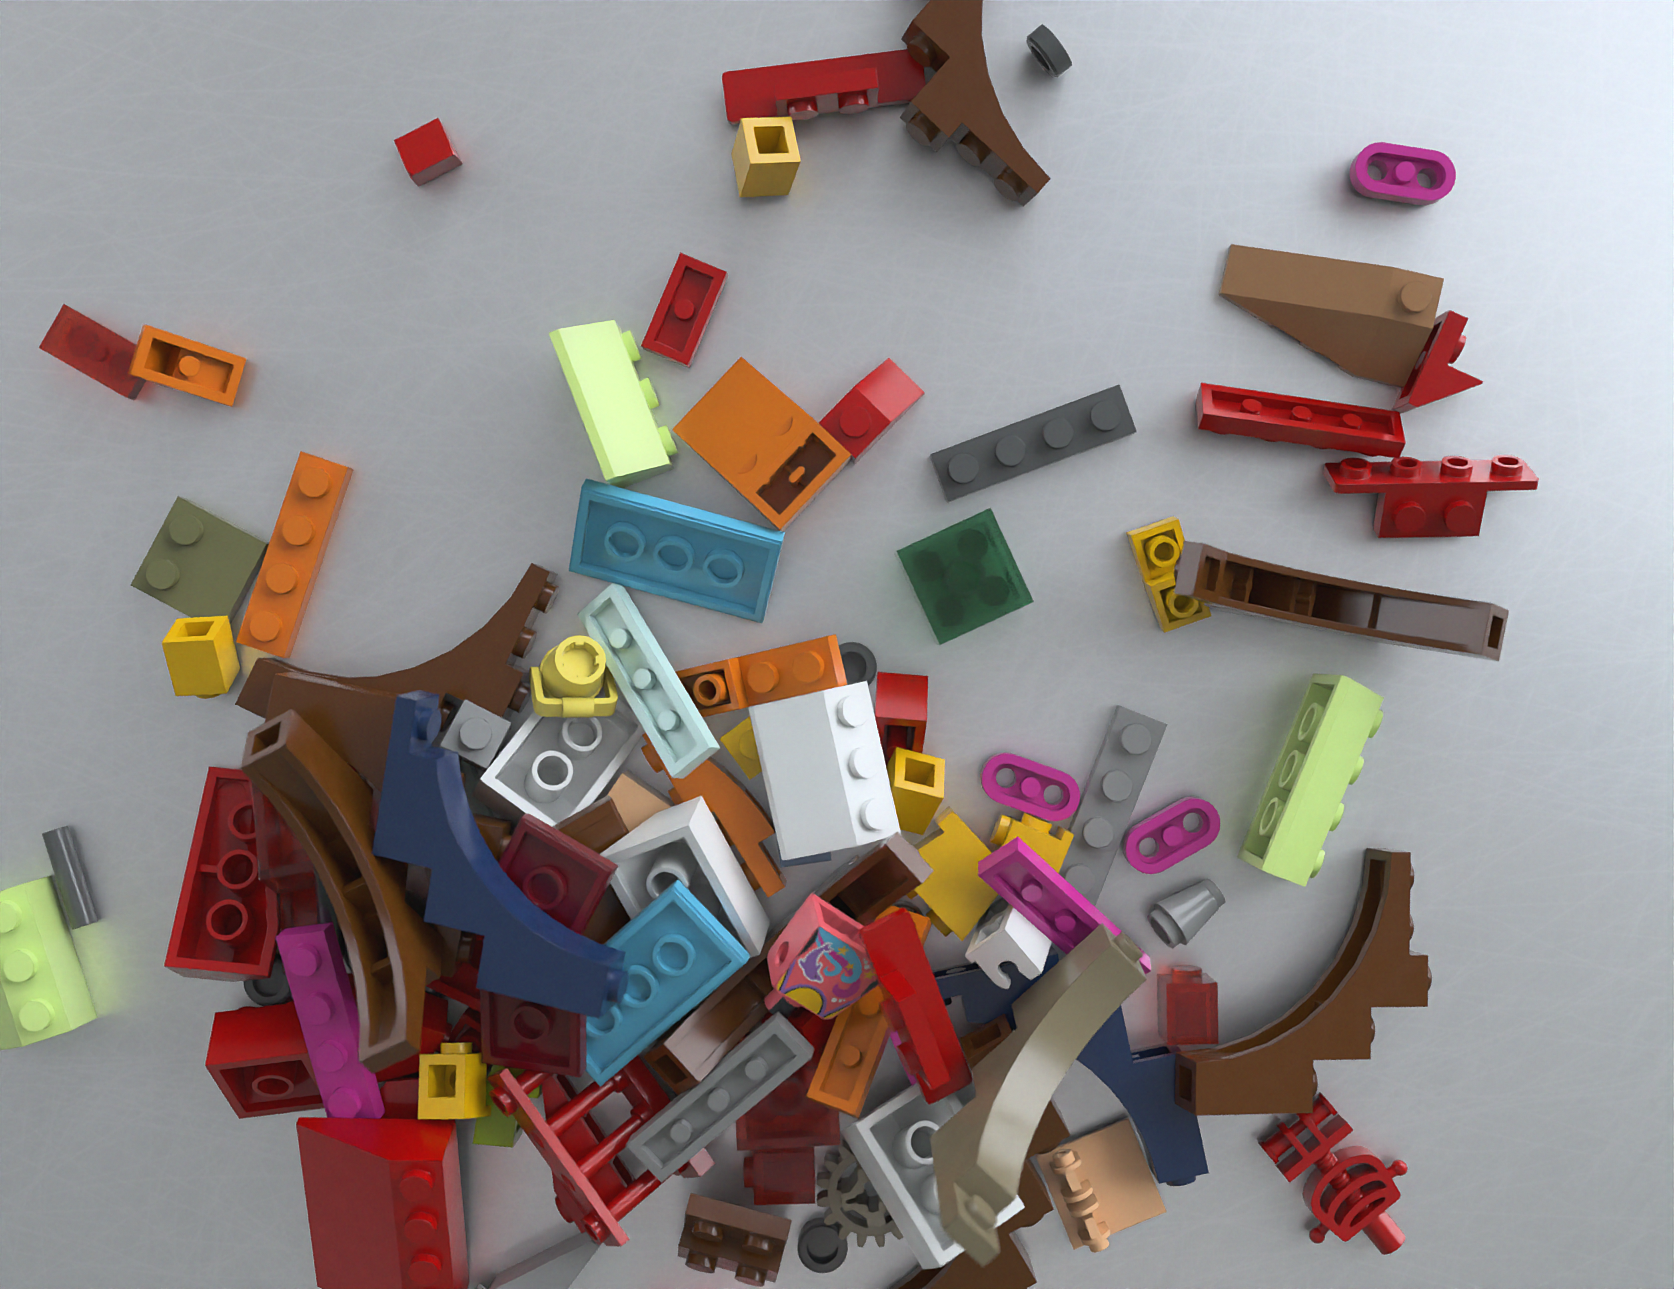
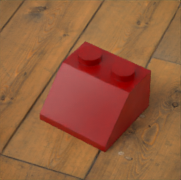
M294 1000L287 1004L263 1007L244 1006L237 1010L215 1012L205 1067L239 1119L324 1108Z

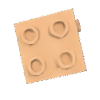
M1129 1118L1057 1146L1049 1153L1035 1155L1074 1250L1085 1245L1089 1246L1091 1252H1100L1110 1245L1107 1238L1111 1234L1167 1212Z

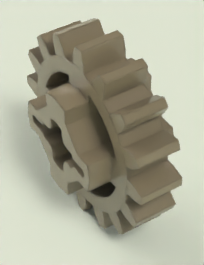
M843 1139L838 1142L840 1156L836 1157L827 1153L824 1157V1165L830 1172H818L817 1185L825 1189L817 1193V1206L829 1207L824 1213V1223L827 1226L838 1221L840 1223L838 1237L841 1240L845 1239L851 1232L856 1233L858 1247L864 1246L867 1236H874L879 1247H884L886 1233L891 1232L898 1240L902 1239L903 1235L891 1215L885 1216L887 1208L878 1193L875 1196H868L866 1189H864V1184L871 1181L848 1143ZM856 1162V1168L850 1177L841 1178V1183H838L842 1173L851 1164ZM854 1210L866 1219L856 1217L848 1211Z

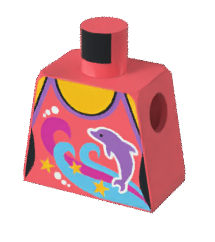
M811 893L768 952L767 962L771 983L774 987L764 998L768 1010L773 1015L779 1011L788 1019L802 1006L824 1020L833 1019L879 986L859 936V930L864 926Z

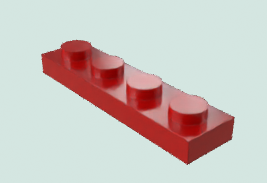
M1208 383L1200 384L1196 397L1198 429L1220 435L1234 434L1260 438L1268 442L1282 441L1309 445L1317 449H1336L1357 452L1370 457L1384 456L1398 459L1406 444L1399 411Z

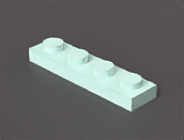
M615 583L610 584L577 615L591 639L598 642L604 650L606 665L671 777L683 779L718 751L720 747L625 587Z

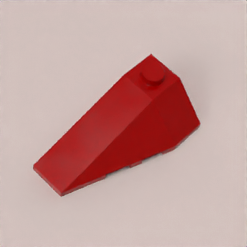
M209 767L164 967L188 978L230 982L271 978L277 949L276 936L280 933L281 923L264 793L240 769Z

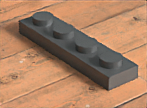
M1119 384L932 453L929 457L945 500L948 503L1132 435L1137 430Z

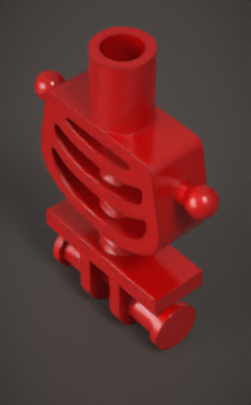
M1319 1092L1316 1094L1318 1098L1313 1101V1113H1295L1299 1120L1289 1128L1281 1120L1276 1124L1279 1130L1266 1141L1260 1140L1258 1144L1275 1164L1278 1163L1276 1167L1289 1183L1312 1164L1315 1165V1169L1310 1173L1305 1182L1302 1193L1305 1205L1320 1221L1318 1226L1312 1228L1309 1232V1238L1313 1243H1322L1329 1230L1345 1242L1362 1230L1381 1254L1393 1253L1401 1247L1406 1237L1385 1210L1401 1197L1392 1178L1405 1175L1408 1170L1407 1164L1403 1160H1395L1391 1166L1386 1168L1375 1154L1363 1146L1345 1147L1332 1153L1330 1149L1350 1134L1353 1128L1339 1114L1335 1116L1338 1112L1324 1095ZM1331 1114L1335 1116L1320 1130L1317 1126ZM1307 1128L1312 1136L1301 1144L1296 1137ZM1293 1146L1295 1150L1279 1162L1278 1158ZM1367 1163V1164H1361V1165L1354 1166V1167L1350 1168L1349 1170L1346 1169V1168H1348V1167H1350V1166H1352V1165H1354V1164Z

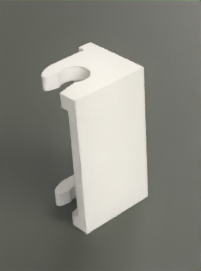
M1000 898L990 905L980 918L965 957L971 964L976 961L996 985L1008 989L1011 980L1008 974L1001 970L1000 963L1003 961L1015 963L1019 972L1032 980L1042 973L1052 941L1004 898Z

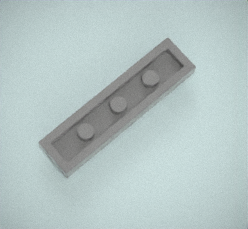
M1117 705L1081 795L1079 805L1069 825L1068 830L1074 834V837L1059 871V874L1094 906L1097 903L1168 725Z
M777 1011L725 1055L700 1083L679 1094L630 1136L626 1147L663 1182L810 1060L814 1047Z

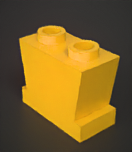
M949 806L935 819L940 828L913 845L934 871L923 884L909 892L906 896L912 900L919 895L931 908L925 914L930 918L931 923L945 937L953 931L963 941L999 894L978 876V862L992 852Z

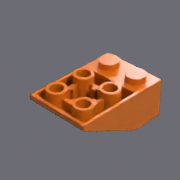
M742 357L733 364L672 429L778 531L782 532L793 523L851 461V454L836 439Z

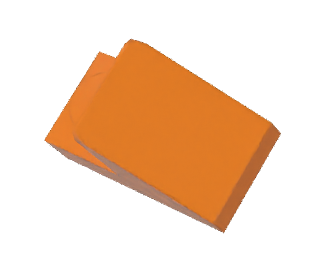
M143 324L128 374L166 388L176 389L232 407L247 358Z

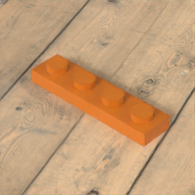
M300 451L236 640L237 643L281 658H290L354 469Z
M891 905L878 915L875 921L900 908ZM908 911L912 916L924 946L932 925L931 920L928 917ZM879 986L838 1014L806 1095L812 1102L855 1118L860 1116L892 1031L879 1006V1003L884 1001Z

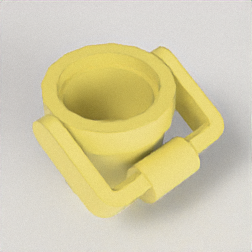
M577 635L568 637L546 653L539 667H530L529 683L533 708L537 715L542 717L592 718L593 716H611L615 713L618 700L616 684L609 668L605 667V653L598 642L587 636ZM603 687L605 698H596Z

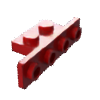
M907 49L727 71L722 74L727 121L731 125L740 124L741 118L792 117V120H807L823 113L840 112L842 114H856L864 112L871 107L910 103L926 85L924 66L917 63Z
M1497 455L1492 460H1470L1462 456H1446L1442 458V461H1420L1412 457H1400L1399 459L1393 458L1391 462H1369L1362 458L1352 457L1345 458L1340 463H1325L1323 471L1334 493H1379L1373 530L1378 538L1479 536L1488 491L1536 490L1539 478L1526 462L1512 455Z
M900 908L862 927L859 930V936L884 997V1001L879 1003L881 1012L892 1032H897L902 1044L896 1046L898 1055L908 1074L915 1076L923 1099L927 1104L931 1105L970 1085L973 1081L972 1075L911 914L906 908Z

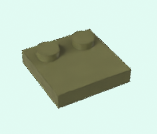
M178 496L136 573L131 586L191 618L228 616L231 625L261 569L269 542L200 505Z

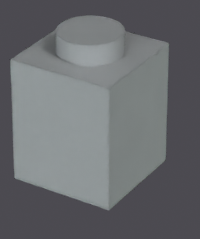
M464 700L440 747L458 752V757L462 761L486 772L496 759L511 730L512 723Z

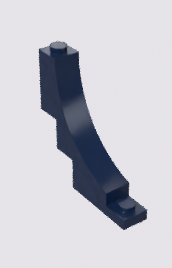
M418 690L396 696L372 854L432 868L424 921L485 936L476 988L600 1019L615 1004H620L625 996L629 980L628 971L623 970L626 952L599 944L573 932L532 903L510 880L492 855L475 822L462 782L458 752L431 746L441 726V713L437 710L439 694Z
M1050 945L1042 973L1032 980L1019 972L1015 963L1011 961L1001 962V970L1008 974L1011 980L1008 989L996 985L976 961L972 964L969 962L932 970L945 1006L952 1003L951 997L961 996L967 1022L986 1024L1005 1014L1013 1030H1016L1017 1025L1011 1004L1059 962V957L1053 946ZM1120 1005L1089 1040L1076 1060L1090 1069L1106 1084L1126 1108L1143 1143L1149 1168L1159 1184L1166 1182L1169 1186L1190 1184L1196 1180V1176L1207 1174L1209 1171L1197 1116L1175 1104L1176 1052H1181L1182 1050L1174 1041L1130 1050L1122 1007Z

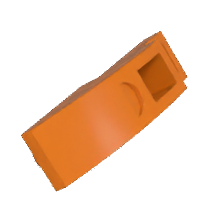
M836 634L675 671L702 717L847 685Z
M644 733L642 736L647 744L641 747V750L656 773L664 770L674 787L668 790V793L673 803L678 805L702 796L710 812L714 811L718 817L715 821L728 845L731 847L735 844L745 862L740 864V867L752 889L756 891L762 888L769 898L785 888L787 880L763 843V840L776 833L774 822L744 784L711 756L685 778H672L648 735Z

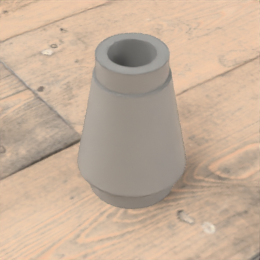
M1206 878L1201 883H1197L1155 903V910L1147 917L1159 938L1168 947L1173 949L1180 943L1187 945L1226 901L1219 888L1210 879Z

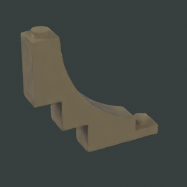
M1103 923L1011 1004L1017 1029L971 1069L976 1096L930 1136L942 1231L982 1267L1000 1253L995 1228L997 1224L996 1216L1016 1200L1019 1178L1034 1131L1056 1088L1077 1056L1104 1022L1147 980L1139 962L1143 954L1138 946L1124 932L1115 936Z

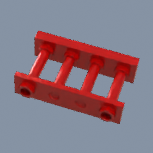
M637 1055L602 1086L593 1081L547 1120L543 1119L527 1095L553 1075L552 1073L525 1070L514 1078L508 1068H505L487 1077L486 1079L494 1088L489 1092L492 1101L506 1117L514 1116L584 1214L581 1224L590 1238L598 1245L604 1242L606 1246L622 1247L630 1239L618 1222L666 1180L661 1182L647 1169L605 1205L588 1182V1179L623 1151L630 1136L671 1102L640 1057ZM612 1092H622L633 1107L630 1110L631 1117L575 1163L558 1140V1137ZM703 1148L673 1174L676 1176L681 1175L683 1178L701 1177L716 1163L706 1149Z

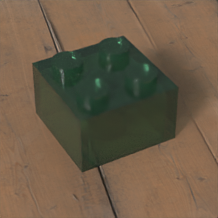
M991 508L897 550L894 554L936 645L944 644L1034 602Z

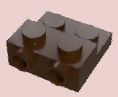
M691 1193L678 1245V1257L685 1258V1265L691 1269L705 1273H714L716 1267L736 1272L734 1278L742 1283L763 1287L765 1280L774 1283L776 1281L792 1220Z

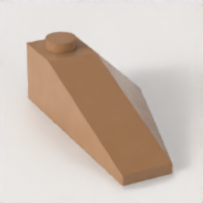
M1231 244L1218 295L1268 326L1274 325L1300 341L1299 345L1309 351H1316L1338 364V368L1350 376L1402 388L1405 386L1433 329L1444 278L1390 266Z

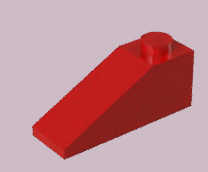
M553 1074L541 1084L545 1119L547 1120L579 1094L568 1076ZM589 1111L561 1134L558 1140L576 1163L605 1139L607 1135L593 1113ZM618 1154L588 1179V1182L606 1205L635 1180V1177L620 1154ZM552 1171L553 1188L557 1195L555 1197L557 1209L566 1222L570 1224L574 1222L583 1234L586 1232L581 1224L584 1214Z

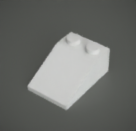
M603 687L596 698H605ZM619 699L617 700L615 713L611 716H593L592 718L542 717L534 711L480 778L472 796L502 818L512 821V825L517 827L521 817L527 813L550 826H554L595 801L646 732L634 711Z

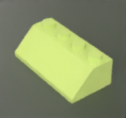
M1313 673L1237 858L1262 871L1306 887L1309 877L1314 878L1318 874L1325 857V852L1321 848L1328 831H1334L1343 816L1344 804L1340 802L1348 784L1352 785L1355 783L1361 773L1364 759L1360 754L1367 737L1372 738L1381 725L1383 711L1380 710V706L1384 699L1382 696L1346 676Z

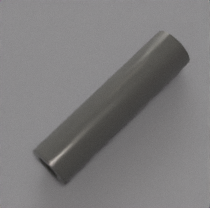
M65 826L42 833L72 930L98 922L69 827Z

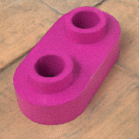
M1384 142L1373 143L1365 147L1353 159L1349 171L1353 187L1366 197L1422 206L1434 204L1445 197L1452 190L1456 180L1454 164L1444 153L1436 150ZM1368 166H1375L1380 170L1381 180H1374L1368 175ZM1419 173L1429 177V188H1424L1418 183L1417 176Z
M1008 752L997 753L991 756L981 769L980 782L985 793L992 800L1049 821H1061L1070 817L1079 805L1080 790L1076 781L1070 775L1058 769ZM1003 768H1009L1014 773L1013 782L1005 787L998 785L996 781L997 773ZM1050 785H1057L1061 790L1060 799L1055 803H1047L1044 799V791Z
M1197 797L1182 798L1131 827L1123 840V854L1127 862L1142 873L1157 874L1163 872L1210 845L1216 839L1220 831L1219 814L1213 805ZM1189 813H1196L1199 818L1198 826L1194 830L1187 831L1183 826L1184 817ZM1145 838H1153L1156 844L1154 852L1150 855H1142L1139 850L1140 843Z

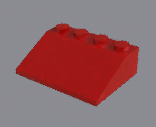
M299 1117L296 1128L317 1287L321 1289H468L470 1281L456 1119Z

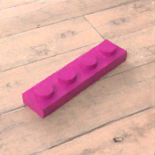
M1018 836L978 862V876L1066 955L1102 923L1115 936L1122 932ZM1138 947L1143 954L1139 962L1144 973L1147 974L1151 971L1150 957Z
M333 922L285 928L276 936V941L327 1118H381L385 1113V1108L376 1075L359 1063L360 1019Z

